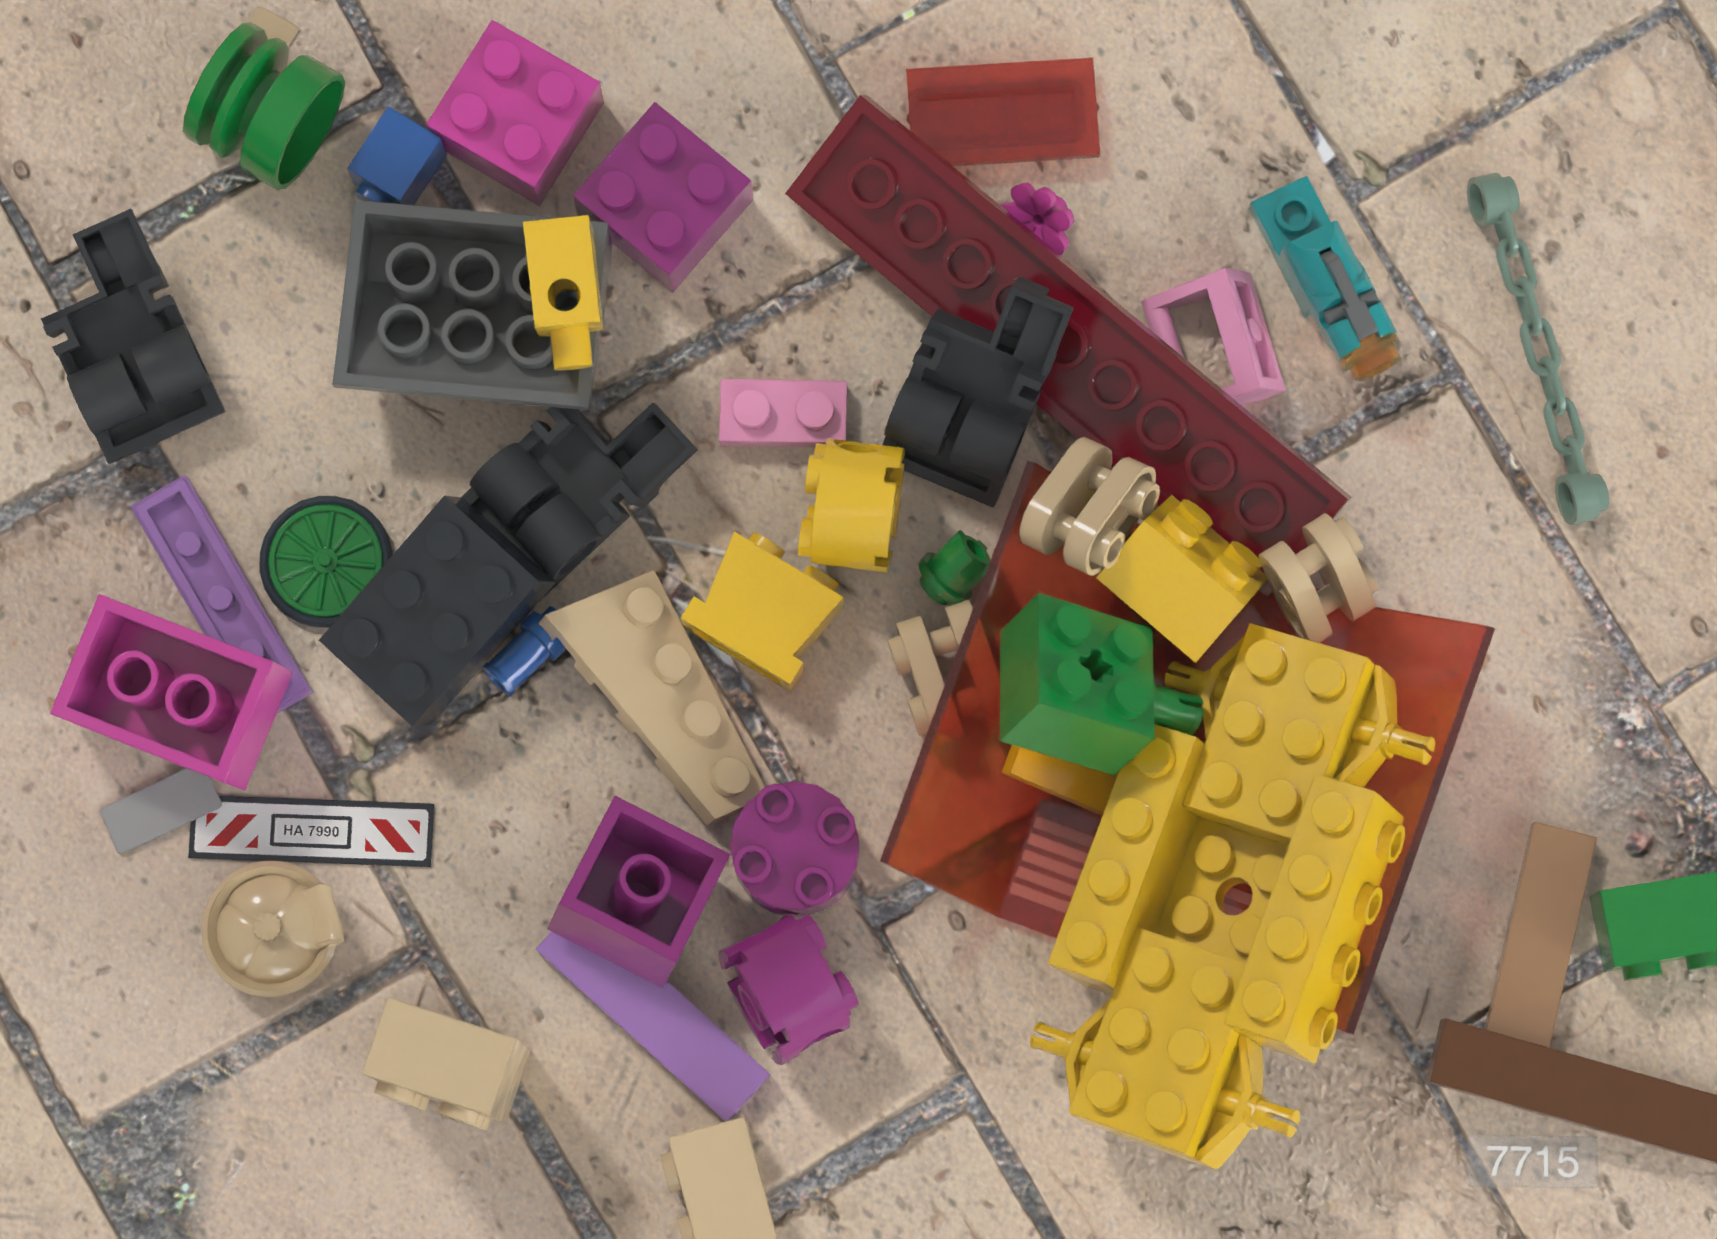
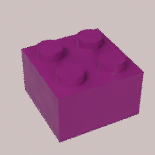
M654 102L574 193L573 200L578 216L588 215L590 221L608 222L612 244L673 293L753 201L751 179L659 104Z
M614 796L547 929L663 988L731 854Z

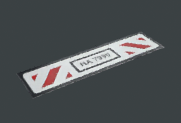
M219 796L222 802L221 808L190 822L188 858L431 867L434 804Z

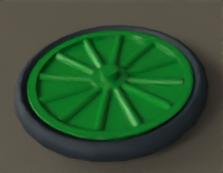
M316 496L299 501L287 508L273 521L263 539L259 554V572L263 587L269 598L284 615L301 624L317 628L331 627L393 555L389 536L382 523L366 507L353 500L338 496Z

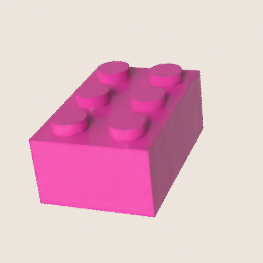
M99 594L50 714L245 791L293 671L261 656Z

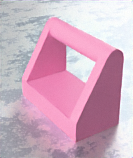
M1223 268L1144 299L1141 302L1149 329L1183 356L1170 310L1210 299L1235 383L1222 390L1241 405L1264 400L1286 391L1250 272Z

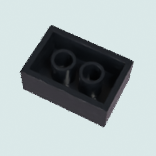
M444 495L319 641L412 727L432 725L556 582L463 497Z

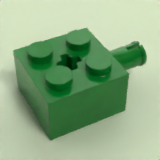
M1038 593L1000 631V741L1116 775L1155 739L1154 724L1192 735L1201 723L1204 709L1192 707H1200L1204 704L1200 696L1185 694L1155 684L1153 679L1152 628Z

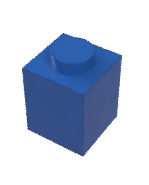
M388 106L347 168L354 185L358 187L354 194L361 201L415 205L446 158L447 153L440 137Z

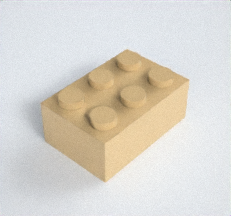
M387 997L362 1075L377 1081L374 1093L423 1111H426L429 1100L440 1103L437 1114L487 1131L491 1119L507 1124L531 1050L516 1038Z

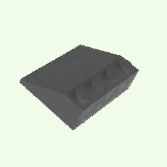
M354 200L333 387L589 410L602 330L589 332L592 367L575 370H554L551 336H539L534 325L523 222L555 218ZM590 221L594 231L603 320L606 307L612 241L608 222ZM574 291L561 292L555 298L556 309L561 311L571 310L578 304L577 293Z

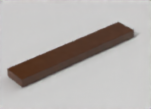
M1447 1018L1440 1020L1425 1080L1426 1083L1717 1164V1095Z

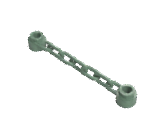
M1496 172L1470 178L1467 184V200L1471 215L1480 227L1493 224L1495 226L1499 240L1496 249L1497 262L1506 289L1516 296L1523 320L1519 330L1520 339L1530 369L1539 375L1547 400L1544 405L1543 414L1552 445L1559 454L1563 455L1568 474L1559 476L1555 484L1559 511L1565 522L1569 525L1595 520L1599 517L1600 512L1608 509L1609 493L1603 477L1600 474L1591 475L1587 471L1581 451L1585 443L1584 432L1574 403L1565 397L1557 371L1561 364V356L1550 323L1541 317L1534 290L1537 285V276L1527 245L1517 238L1511 214L1518 212L1520 205L1517 186L1510 176L1502 177ZM1519 250L1527 278L1524 276L1518 277L1514 284L1506 256L1509 258L1515 257ZM1543 330L1551 357L1542 356L1538 363L1530 335L1532 337L1539 336ZM1565 410H1567L1575 437L1571 435L1566 436L1561 442L1553 414L1555 416H1562Z

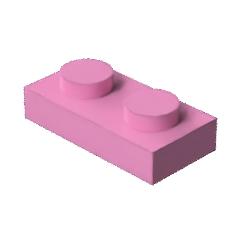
M721 379L720 446L815 447L816 443L826 444L827 438L846 440L847 381Z

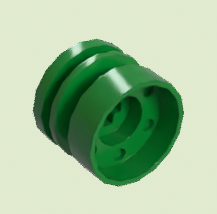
M251 22L242 23L217 48L201 73L185 111L183 133L187 139L199 146L210 143L209 147L213 154L220 158L231 156L241 147L239 164L243 171L276 190L286 189L302 174L324 142L337 116L344 96L346 82L341 73L309 55L298 56L287 66L289 48L285 41L279 38L268 40L264 29Z

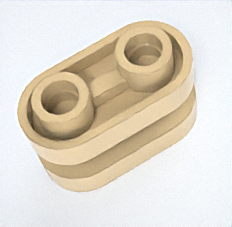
M1086 437L1079 438L1070 446L1030 501L1020 526L1021 542L1046 555L1055 553L1065 542L1063 551L1065 563L1091 576L1096 575L1103 568H1111L1117 562L1127 535L1139 519L1145 520L1152 513L1158 502L1160 487L1156 484L1155 470L1130 457L1121 459L1111 470L1112 452L1110 448Z
M1326 513L1302 527L1308 547L1295 554L1285 542L1280 541L1259 554L1262 568L1287 622L1299 638L1317 643L1322 642L1333 634L1327 619L1328 614L1340 608L1349 620L1355 621L1375 608L1372 594L1379 590L1378 584L1369 568L1356 556L1357 553L1363 550V545L1352 526L1345 518L1342 517L1334 521ZM1318 571L1325 586L1316 592L1309 576Z
M969 600L944 607L948 623L947 627L927 633L919 615L895 623L898 636L887 639L898 675L911 673L918 694L916 697L907 699L918 735L931 733L935 744L960 736L955 717L977 711L983 728L1000 723V687ZM957 651L968 687L947 693L935 657Z

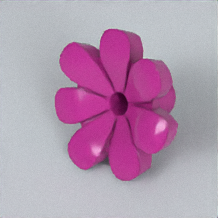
M1022 183L1012 187L1010 193L1014 202H1005L1000 205L1058 254L1062 255L1070 243L1064 231L1068 230L1074 223V215L1068 209L1066 202L1047 187L1037 189L1036 191L1030 183Z

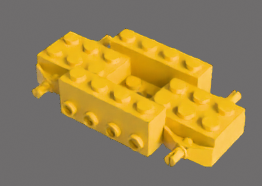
M1249 623L1246 634L1211 669L1203 671L1180 664L1177 661H1173L1169 665L1168 669L1175 675L1166 673V687L1192 693L1203 699L1202 709H1204L1203 721L1206 742L1204 744L1195 736L1154 724L1155 739L1119 771L1047 964L1079 984L1109 994L1111 998L1072 1033L1046 1025L1044 1022H1038L1034 1026L1033 1031L1054 1039V1042L1032 1034L1030 1036L1031 1048L1062 1057L1065 1061L1070 1101L1068 1113L1088 1125L1215 1170L1230 1157L1251 1128L1257 1130L1258 1126L1283 1134L1288 1138L1295 1134L1297 1128L1274 1119V1117L1299 1124V1110H1293L1269 1102L1268 1098L1263 1096L1262 1046L1315 1064L1320 1049L1324 1050L1330 1045L1338 1022V1016L1334 1010L1342 988L1348 987L1357 974L1360 963V951L1357 949L1365 925H1371L1379 913L1383 897L1382 888L1379 886L1387 864L1396 861L1402 850L1405 838V828L1402 825L1404 817L1377 792L1365 789L1364 787L1386 758L1392 760L1395 754L1426 765L1432 758L1427 751L1434 752L1435 739L1433 737L1403 730L1397 725V691L1395 680L1381 666L1375 665L1368 657ZM1237 884H1249L1253 897L1248 909L1235 916L1227 915L1223 906L1227 891Z

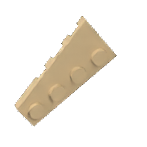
M655 570L546 614L540 620L539 625L544 628L551 639L558 638L575 658L576 663L574 667L591 686L595 683L619 711L615 716L629 733L633 735L636 732L657 757L655 764L707 826L742 811L745 804L755 797L760 790L765 788Z

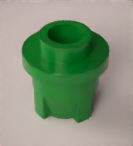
M959 530L937 553L928 552L919 560L918 566L922 575L920 577V584L923 590L931 599L941 605H947L948 603L954 605L970 600L972 598V589L995 567L986 551L988 548L980 540L977 541L971 536L965 535L962 530Z

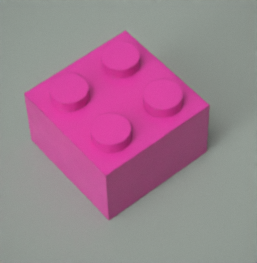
M491 20L426 123L428 131L442 139L448 154L540 206L603 106L604 98L600 81L498 22Z

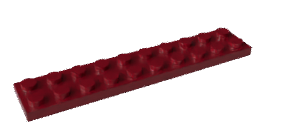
M860 95L785 194L930 316H933L939 308L947 313L995 331L1011 287L1019 276L1049 288L1048 297L1074 307L1057 349V356L1051 371L1040 388L1042 391L1036 404L1078 439L1086 437L1110 448L1112 452V468L1125 457H1130L1152 467L1156 473V484L1160 487L1158 506L1171 495L1180 502L1186 499L1195 503L1211 518L1213 524L1210 528L1229 544L1232 541L1239 542L1259 558V554L1280 541L1285 542L1295 554L1308 547L1302 527L1324 513L1334 519L1351 499L1352 496L868 95ZM1268 580L1259 589L1267 597L1273 593Z

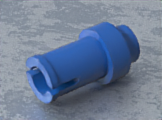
M549 606L542 614L533 611L519 625L522 631L489 663L486 662L482 666L486 676L505 695L511 697L515 690L548 658L555 661L567 650L558 638L552 640L544 628L539 625L540 620L546 614L557 610L553 606Z

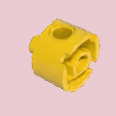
M827 438L826 444L816 443L814 455L809 456L805 481V493L816 494L815 505H809L807 517L802 518L798 542L799 556L811 557V563L889 573L893 551L889 550L890 537H896L904 476V464L902 461L905 455V448Z

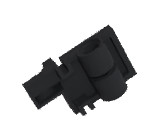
M128 209L72 234L99 293L43 317L41 320L47 336L55 338L65 333L68 340L52 348L61 361L67 374V381L73 397L89 429L95 435L107 463L112 464L225 413L224 406L174 298L169 294L155 301L153 294L169 287L146 241L133 210Z
M1019 276L1011 287L995 331L938 308L922 334L920 340L922 344L914 355L912 361L914 363L909 376L905 380L892 408L884 431L885 438L882 445L905 448V455L902 461L904 471L994 508L1042 391L1040 388L1049 375L1057 356V349L1074 307L1048 297L1049 288Z
M651 403L610 443L579 409L550 407L547 413L557 422L553 429L547 423L536 420L530 426L532 430L519 443H512L500 450L471 479L469 484L471 488L462 497L556 582L543 598L630 517V514L620 505L624 498L631 505L641 508L646 507L659 494V489L663 483L698 451L656 403Z

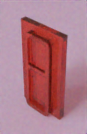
M1093 58L906 69L908 115L906 120L909 124V129L952 166L1100 158L1097 116L1100 107L1096 102Z

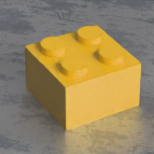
M1171 495L1141 523L1121 547L1117 562L1109 569L1104 568L1096 578L1196 663L1268 579L1265 573L1260 570L1262 565L1259 558L1250 549L1236 541H1232L1229 544L1210 528L1213 522L1203 509L1186 499L1180 502Z

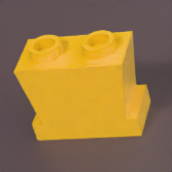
M734 531L705 603L693 597L680 617L681 623L687 631L792 693L804 673V662L799 660V658L844 608V597L836 593L840 584L823 571L811 565H807L804 571L801 572L781 560L785 551L766 537L753 532L749 539H746Z

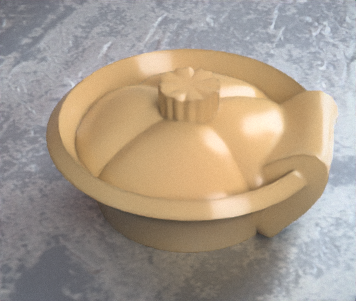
M282 861L256 862L230 874L211 895L202 923L204 948L215 971L234 988L260 997L283 996L304 988L323 972L333 956L335 947L344 943L340 918L332 896V886L321 883L320 880L307 870Z

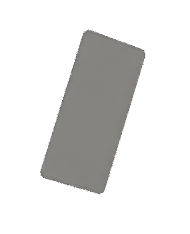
M186 768L103 807L100 813L117 852L123 854L221 808L222 802L211 777Z

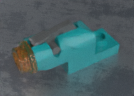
M1308 176L1252 201L1249 210L1304 318L1312 315L1323 339L1334 352L1343 371L1350 370L1355 381L1360 382L1376 376L1397 364L1402 359L1396 348L1400 343L1396 334L1397 331L1383 303L1378 299L1376 290L1365 268L1354 254L1337 220L1330 221Z

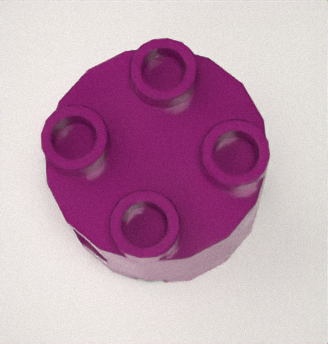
M791 781L783 784L768 785L745 804L733 825L730 852L737 880L753 902L773 914L792 915L800 918L807 914L812 915L815 912L823 911L843 898L856 877L860 842L854 817L838 797L818 785Z
M809 914L798 920L792 915H785L765 930L735 942L719 951V962L722 970H726L734 965L738 975L736 978L728 981L727 984L744 1019L763 1049L773 1044L777 1045L776 1051L772 1052L771 1059L778 1065H783L798 1057L802 1051L814 1043L849 1029L850 1010L859 1006L855 991L843 972L839 971L832 974L821 954V951L827 948L826 941L817 923Z

